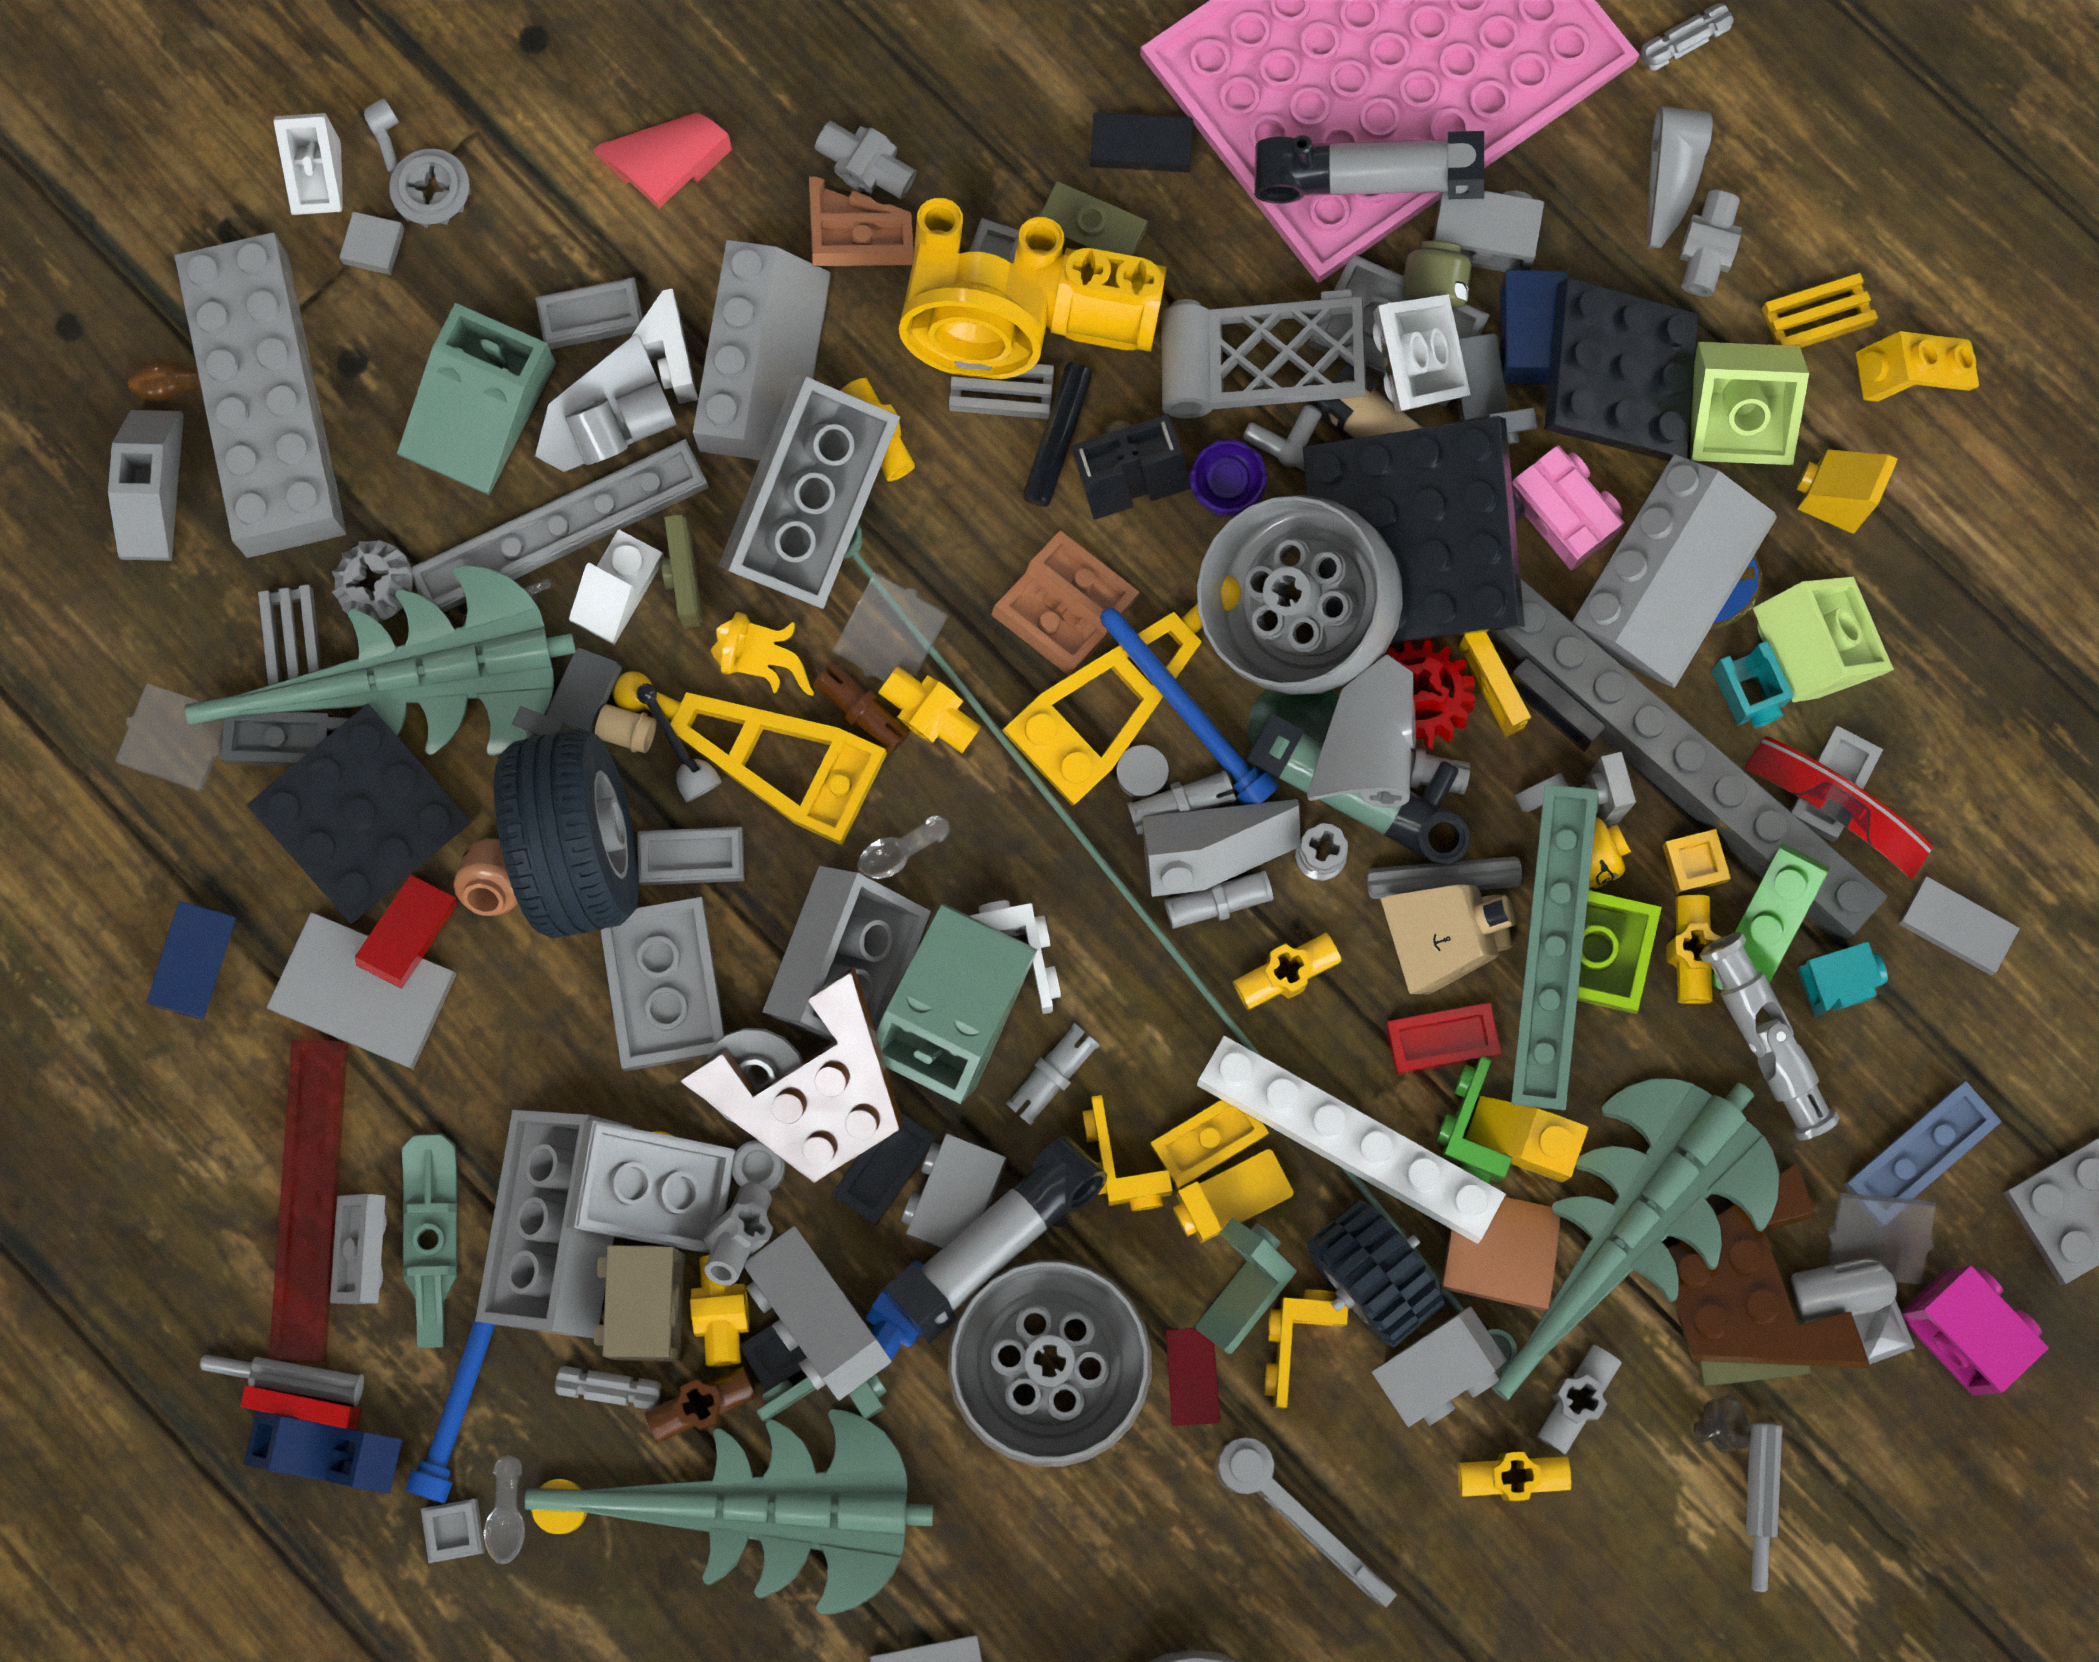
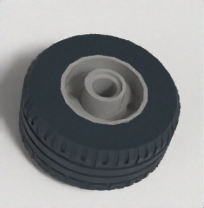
M581 728L512 742L499 755L495 766L494 805L503 859L514 895L523 915L534 930L550 938H562L621 926L636 910L639 891L638 860L625 793L618 771L606 745L598 735Z

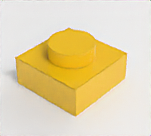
M1716 829L1666 841L1662 845L1677 895L1727 883L1731 879Z

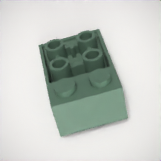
M455 303L432 347L397 452L398 456L489 496L556 366V361L548 344Z
M943 903L894 993L877 1029L876 1036L886 1067L961 1104L979 1085L1038 949Z

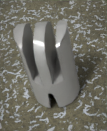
M1862 1258L1794 1273L1791 1276L1797 1308L1804 1324L1850 1311L1852 1316L1876 1311L1886 1305H1890L1897 1294V1284L1891 1272L1878 1259Z

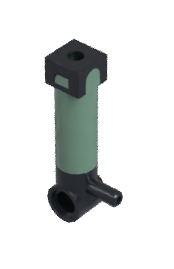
M1269 714L1244 760L1308 793L1324 743L1278 716ZM1445 761L1439 764L1422 796L1410 790L1409 801L1398 807L1382 808L1371 806L1363 801L1360 792L1318 799L1433 862L1440 864L1453 863L1462 858L1469 848L1471 838L1466 822L1457 814L1440 807L1459 773L1457 767ZM1439 822L1447 823L1454 831L1453 844L1443 852H1436L1429 844L1428 839L1430 829Z

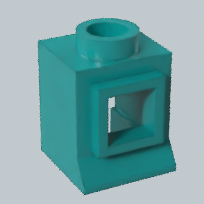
M1768 641L1758 644L1750 655L1732 661L1730 656L1720 659L1711 671V675L1718 683L1737 726L1751 721L1754 728H1759L1783 717L1781 708L1785 707L1794 697ZM1755 679L1765 700L1750 706L1741 684Z
M1869 942L1808 960L1806 965L1797 968L1815 1018L1830 1010L1831 1007L1833 1011L1872 999L1877 996L1875 989L1888 981L1883 959L1877 952L1872 953Z

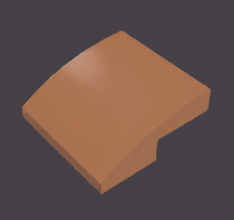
M1060 530L1029 562L1026 573L994 605L991 615L1070 676L1084 664L1109 634L1100 621L1101 612L1106 608L1112 607L1124 616L1138 598L1140 592Z
M1504 1197L1482 1240L1478 1244L1448 1228L1446 1235L1448 1244L1440 1288L1545 1312L1549 1309L1553 1285L1560 1216L1552 1212V1207Z

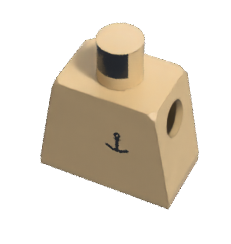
M1452 885L1380 898L1409 994L1433 993L1498 957V948L1493 933L1516 925V914L1511 901L1506 895L1483 902L1479 889L1474 885Z

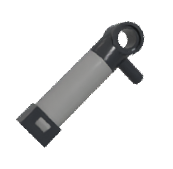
M1484 131L1448 132V140L1314 144L1306 135H1298L1295 138L1278 136L1262 139L1255 146L1254 195L1263 202L1275 204L1292 203L1299 201L1304 195L1448 192V200L1484 199Z
M1063 1136L1056 1139L1040 1153L1033 1164L1032 1171L921 1268L912 1263L884 1287L893 1306L928 1344L931 1343L957 1320L954 1310L1050 1226H1064L1069 1220V1212L1078 1211L1089 1204L1104 1187L1107 1174L1072 1138Z

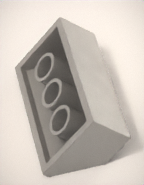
M726 240L693 428V435L699 452L761 460L794 375L806 376L814 380L831 272L819 266H812V263L775 246Z
M794 375L718 566L824 609L900 416L806 376Z
M1674 454L1572 623L1624 668L1675 688L1712 627L1713 622L1777 518L1775 512L1719 470Z
M512 1110L476 1313V1322L594 1338V1328L600 1323L606 1287V1278H599L597 1276V1260L600 1257H607V1246H613L614 1237L566 1228L585 1120H594L628 1128L633 1126L592 1115Z

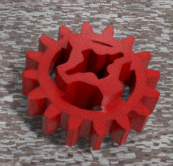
M1431 640L1424 642L1422 650H1415L1411 641L1404 642L1403 652L1399 654L1391 647H1388L1384 656L1386 654L1413 672L1416 739H1423L1427 749H1433L1434 737L1438 735L1449 743L1453 740V726L1465 729L1468 723V712H1473L1475 695L1471 693L1474 691L1475 679L1474 676H1464L1467 662L1464 659L1453 663L1450 662L1451 648L1448 646L1442 649L1439 654L1432 652ZM1443 680H1445L1449 685L1453 694V698L1449 696L1450 690L1442 686Z

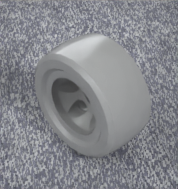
M1307 495L1271 498L1249 506L1229 520L1213 539L1202 561L1197 584L1198 612L1203 629L1220 658L1239 676L1267 690L1291 695L1323 693L1347 685L1376 663L1387 651L1398 629L1403 606L1400 572L1395 556L1381 534L1357 512L1333 500ZM1299 549L1301 553L1299 562L1292 567L1287 566L1283 560L1285 555ZM1331 558L1337 565L1336 573L1333 577L1324 579L1319 573V565L1323 560ZM1267 574H1269V576L1267 577V579H1266V581H1265V583H1264L1263 593H1261L1262 586H1263V582H1264V580H1265ZM1231 575L1240 584L1241 597L1235 608L1225 611L1221 599V589L1226 577ZM1295 581V587L1301 590L1302 593L1299 601L1290 599L1291 606H1289L1286 602L1285 594L1288 586ZM1338 597L1343 602V611L1339 616L1331 618L1325 611L1326 603L1329 599ZM1269 610L1275 612L1278 617V624L1271 631L1264 621V613ZM1309 623L1314 630V636L1310 642L1302 644L1296 637V630L1300 625Z
M1035 1260L1012 1266L997 1274L969 1298L955 1322L948 1346V1379L954 1402L965 1423L985 1445L1008 1459L1031 1466L1063 1467L1087 1461L1109 1449L1132 1427L1145 1404L1151 1383L1152 1349L1146 1325L1133 1301L1112 1280L1090 1267L1070 1261ZM1038 1313L1046 1320L1045 1330L1039 1335H1031L1024 1329V1321L1030 1314ZM1078 1319L1086 1326V1334L1080 1341L1073 1342L1065 1336L1064 1327L1070 1320ZM1012 1345L1020 1351L1021 1359L1016 1366L1007 1368L999 1362L998 1354L1003 1347ZM1045 1347L1057 1348V1356L1066 1359V1365L1062 1372L1055 1369L1057 1375L1055 1377L1042 1376V1367L1034 1364L1038 1351L1044 1354L1043 1348ZM1092 1357L1101 1364V1373L1093 1380H1087L1079 1373V1365L1085 1358ZM1020 1384H1029L1035 1390L1036 1397L1029 1406H1021L1014 1400L1013 1392ZM1060 1390H1069L1076 1397L1075 1407L1069 1412H1061L1054 1406L1053 1399Z

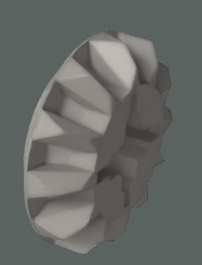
M422 149L406 156L395 167L389 185L390 197L398 212L407 222L419 223L426 229L430 224L442 223L447 225L451 217L458 212L463 213L467 197L471 195L468 173L463 164L454 155L440 149ZM434 172L439 188L446 190L435 192L433 200H430L429 205H427L423 192L416 189L427 187L429 179H432Z
M380 540L370 542L359 541L358 546L350 551L341 553L342 560L338 568L331 571L335 578V590L332 593L338 599L344 612L348 613L350 609H356L379 622L394 616L403 608L395 593L400 589L411 592L413 577L407 558L398 548ZM367 565L375 573L386 574L374 583V596L369 589L355 586L360 584L359 581L366 578Z

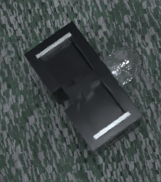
M1169 414L1135 425H1131L1124 420H1115L1107 426L1105 435L1070 445L1094 520L1133 508L1132 499L1149 494L1152 502L1191 489L1183 453Z

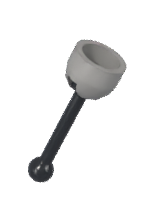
M648 683L640 685L636 691L637 699L641 703L647 704L681 762V766L676 773V783L685 802L688 803L721 784L722 781L716 770L707 761L690 759L656 700V688Z

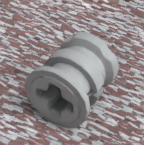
M1321 823L1314 828L1308 829L1300 840V846L1296 848L1295 859L1297 866L1305 876L1312 880L1325 881L1333 879L1341 873L1346 864L1348 842L1344 838L1342 830L1333 824ZM1320 841L1330 844L1329 852L1331 854L1327 856L1325 861H1319L1315 858L1316 849L1314 848L1318 847Z

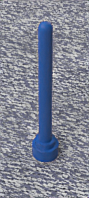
M1109 607L1101 612L1100 621L1102 625L1234 779L1236 784L1233 787L1239 793L1235 798L1241 805L1262 803L1274 793L1280 785L1268 772L1263 774L1257 767L1252 769L1119 611Z
M474 1320L425 1462H419L417 1471L411 1469L404 1491L446 1503L453 1483L448 1481L451 1470L446 1469L495 1328L494 1324L476 1322Z

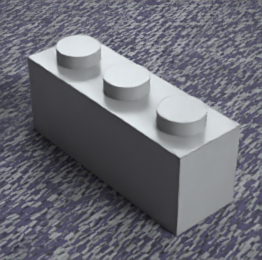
M795 1226L746 1260L744 1268L754 1280L746 1286V1289L763 1313L771 1308L777 1313L780 1319L772 1324L773 1328L790 1352L798 1346L802 1349L807 1358L801 1361L799 1365L817 1391L827 1385L838 1401H840L892 1362Z

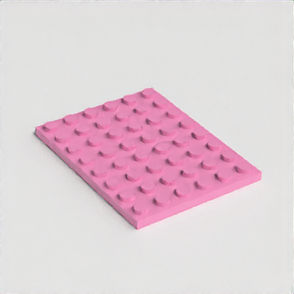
M1209 0L1147 42L1140 49V56L1188 118H1193V124L1318 284L1346 265L1353 256H1359L1437 202L1442 192L1304 195L1302 199L1292 203L1275 204L1263 202L1254 195L1255 146L1257 142L1269 137L1295 138L1298 135L1308 136L1312 144L1448 140V132L1484 131V168H1486L1634 65L1639 57L1638 52L1596 0Z

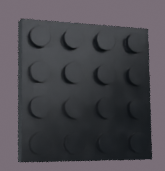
M1496 416L1303 447L1307 496L1333 500L1357 512L1381 534L1395 556L1402 579L1403 606L1398 629L1390 644L1525 627L1506 418ZM1331 558L1323 560L1319 565V573L1324 579H1329L1336 573L1337 565ZM1333 597L1328 600L1325 607L1328 616L1335 618L1341 614L1343 602L1340 598Z

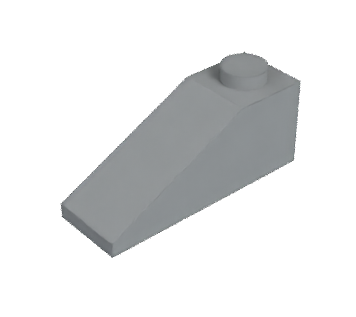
M1298 799L1142 817L1145 861L1152 897L1204 891L1298 848L1301 843Z

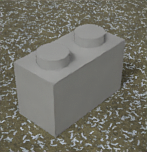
M1484 191V199L1448 200V192H1442L1438 204L1432 241L1461 246V254L1469 258L1473 267L1506 272V270H1531L1536 255L1544 201L1535 200L1529 194L1520 191H1507L1503 194Z
M949 1134L945 1135L942 1145L933 1142L921 1171L929 1175L922 1195L915 1192L911 1194L901 1222L909 1224L906 1232L907 1236L939 1250L944 1248L989 1208L1006 1166V1157Z
M1469 1306L1385 1361L1372 1371V1374L1408 1427L1422 1418L1430 1426L1456 1409L1451 1400L1465 1390L1474 1398L1497 1383L1499 1378L1495 1371L1507 1359L1472 1307Z

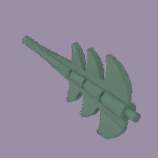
M469 565L456 566L452 569V574L461 584L466 595L468 609L464 626L454 628L448 617L435 603L419 594L400 589L396 591L395 596L402 604L408 619L409 633L405 644L396 646L392 637L379 622L363 612L350 609L348 617L354 626L358 638V658L242 694L185 704V715L188 724L191 725L240 715L364 707L369 703L398 737L405 722L407 704L419 703L425 712L428 723V740L425 751L429 755H434L449 744L460 730L466 715L468 699H480L487 709L490 721V740L486 752L490 756H496L501 754L512 742L528 738V735L511 725L520 706L543 715L546 714L554 692V674L551 658L574 654V639L572 633L547 637L542 615L528 592L510 577L489 568Z
M1649 1079L1626 1087L1612 1096L1602 1106L1601 1111L1604 1116L1615 1118L1631 1125L1643 1135L1649 1144V1148L1644 1154L1632 1148L1610 1146L1594 1149L1578 1157L1575 1167L1578 1170L1590 1172L1602 1178L1613 1188L1618 1197L1613 1205L1602 1199L1588 1196L1569 1197L1553 1203L1552 1212L1555 1215L1566 1218L1578 1225L1591 1237V1240L1526 1344L1498 1377L1499 1381L1491 1386L1496 1394L1508 1401L1540 1360L1631 1271H1635L1650 1280L1669 1302L1676 1301L1679 1279L1676 1263L1669 1250L1662 1243L1667 1236L1686 1242L1703 1258L1708 1269H1716L1722 1243L1719 1222L1714 1210L1706 1201L1711 1194L1728 1198L1738 1205L1751 1219L1756 1230L1763 1231L1766 1228L1778 1200L1779 1170L1773 1150L1766 1138L1758 1129L1746 1121V1117L1742 1113V1110L1754 1097L1753 1092L1748 1087L1737 1083L1729 1094L1722 1098L1717 1095L1712 1096L1704 1089L1678 1079Z
M832 1409L828 1413L829 1420L834 1428L836 1444L834 1458L827 1472L815 1471L812 1458L806 1446L796 1434L784 1425L774 1420H769L766 1423V1428L771 1439V1461L767 1472L761 1477H753L744 1450L732 1436L718 1428L713 1432L716 1443L717 1462L712 1480L587 1490L527 1488L525 1494V1509L585 1512L709 1532L710 1554L707 1568L702 1578L706 1585H712L722 1579L738 1564L746 1549L748 1539L760 1540L764 1550V1568L761 1579L754 1590L755 1596L759 1599L780 1591L792 1582L805 1565L811 1549L822 1550L826 1556L828 1570L824 1593L816 1606V1611L821 1615L836 1614L854 1609L876 1596L892 1578L901 1560L906 1525L933 1526V1504L907 1503L906 1470L899 1451L886 1433L864 1417Z

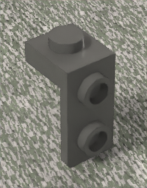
M1495 334L1458 338L1471 394L1456 398L1460 422L1501 416L1506 418L1508 444L1518 443L1519 432L1537 428L1534 408L1508 410L1497 336Z
M582 648L576 649L546 714L543 715L520 706L511 725L528 735L527 739L576 728L593 733L599 713L609 699L621 673L622 666L616 661Z

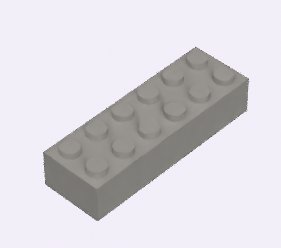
M273 232L174 255L233 543L247 558L347 535L289 255Z

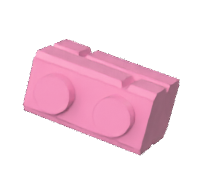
M1558 445L1512 481V491L1525 507L1526 513L1524 516L1572 571L1619 534L1625 522L1620 518L1623 515V510L1618 501L1607 491L1599 493L1587 479L1590 477V472L1584 461L1573 452L1567 455Z

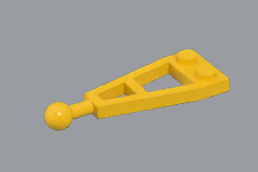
M1231 575L1225 578L1221 589V599L1225 611L1235 608L1241 597L1240 584ZM1198 603L1181 619L1175 612H1172L1138 633L1146 645L1166 633L1176 641L1180 647L1165 666L1175 679L1202 642L1195 635L1203 627L1198 612ZM1120 645L1041 693L1001 730L1071 806L1075 805L1113 769L1163 698L1156 687L1127 659L1129 655ZM1111 668L1141 701L1100 757L1052 705Z
M635 671L620 675L612 690V696L616 705L619 708L632 712H639L644 709L650 711L647 704H643L637 699L636 691L642 684L648 683L652 685L651 681L644 674ZM657 692L656 700L666 718L671 720L670 724L679 740L794 824L839 845H843L887 755L886 749L843 729L688 692H686L682 702ZM698 714L744 724L729 755L691 728ZM763 729L830 745L800 806L745 767Z

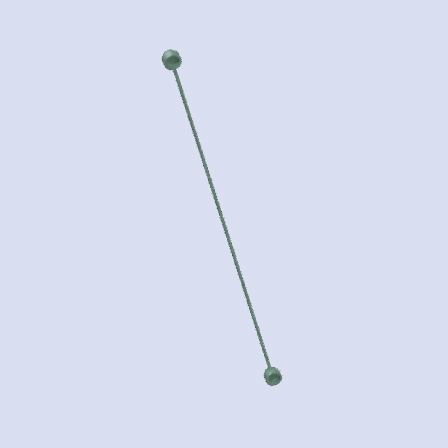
M858 523L844 559L853 557L1243 1046L1261 1056L858 553L863 543L862 531ZM1342 1168L1372 1207L1378 1210L1405 1240H1408L1407 1236L1362 1180ZM1414 1248L1415 1252L1428 1267V1269L1430 1270V1272L1432 1273V1275L1434 1276V1278L1440 1286L1441 1279L1439 1278V1276L1435 1273V1271L1431 1268V1266L1427 1263V1261L1423 1258L1419 1251L1416 1248ZM1441 1289L1442 1294L1457 1313L1465 1310L1451 1291ZM1500 1329L1487 1330L1507 1359L1495 1371V1373L1503 1372L1517 1355V1345L1513 1337L1507 1332Z

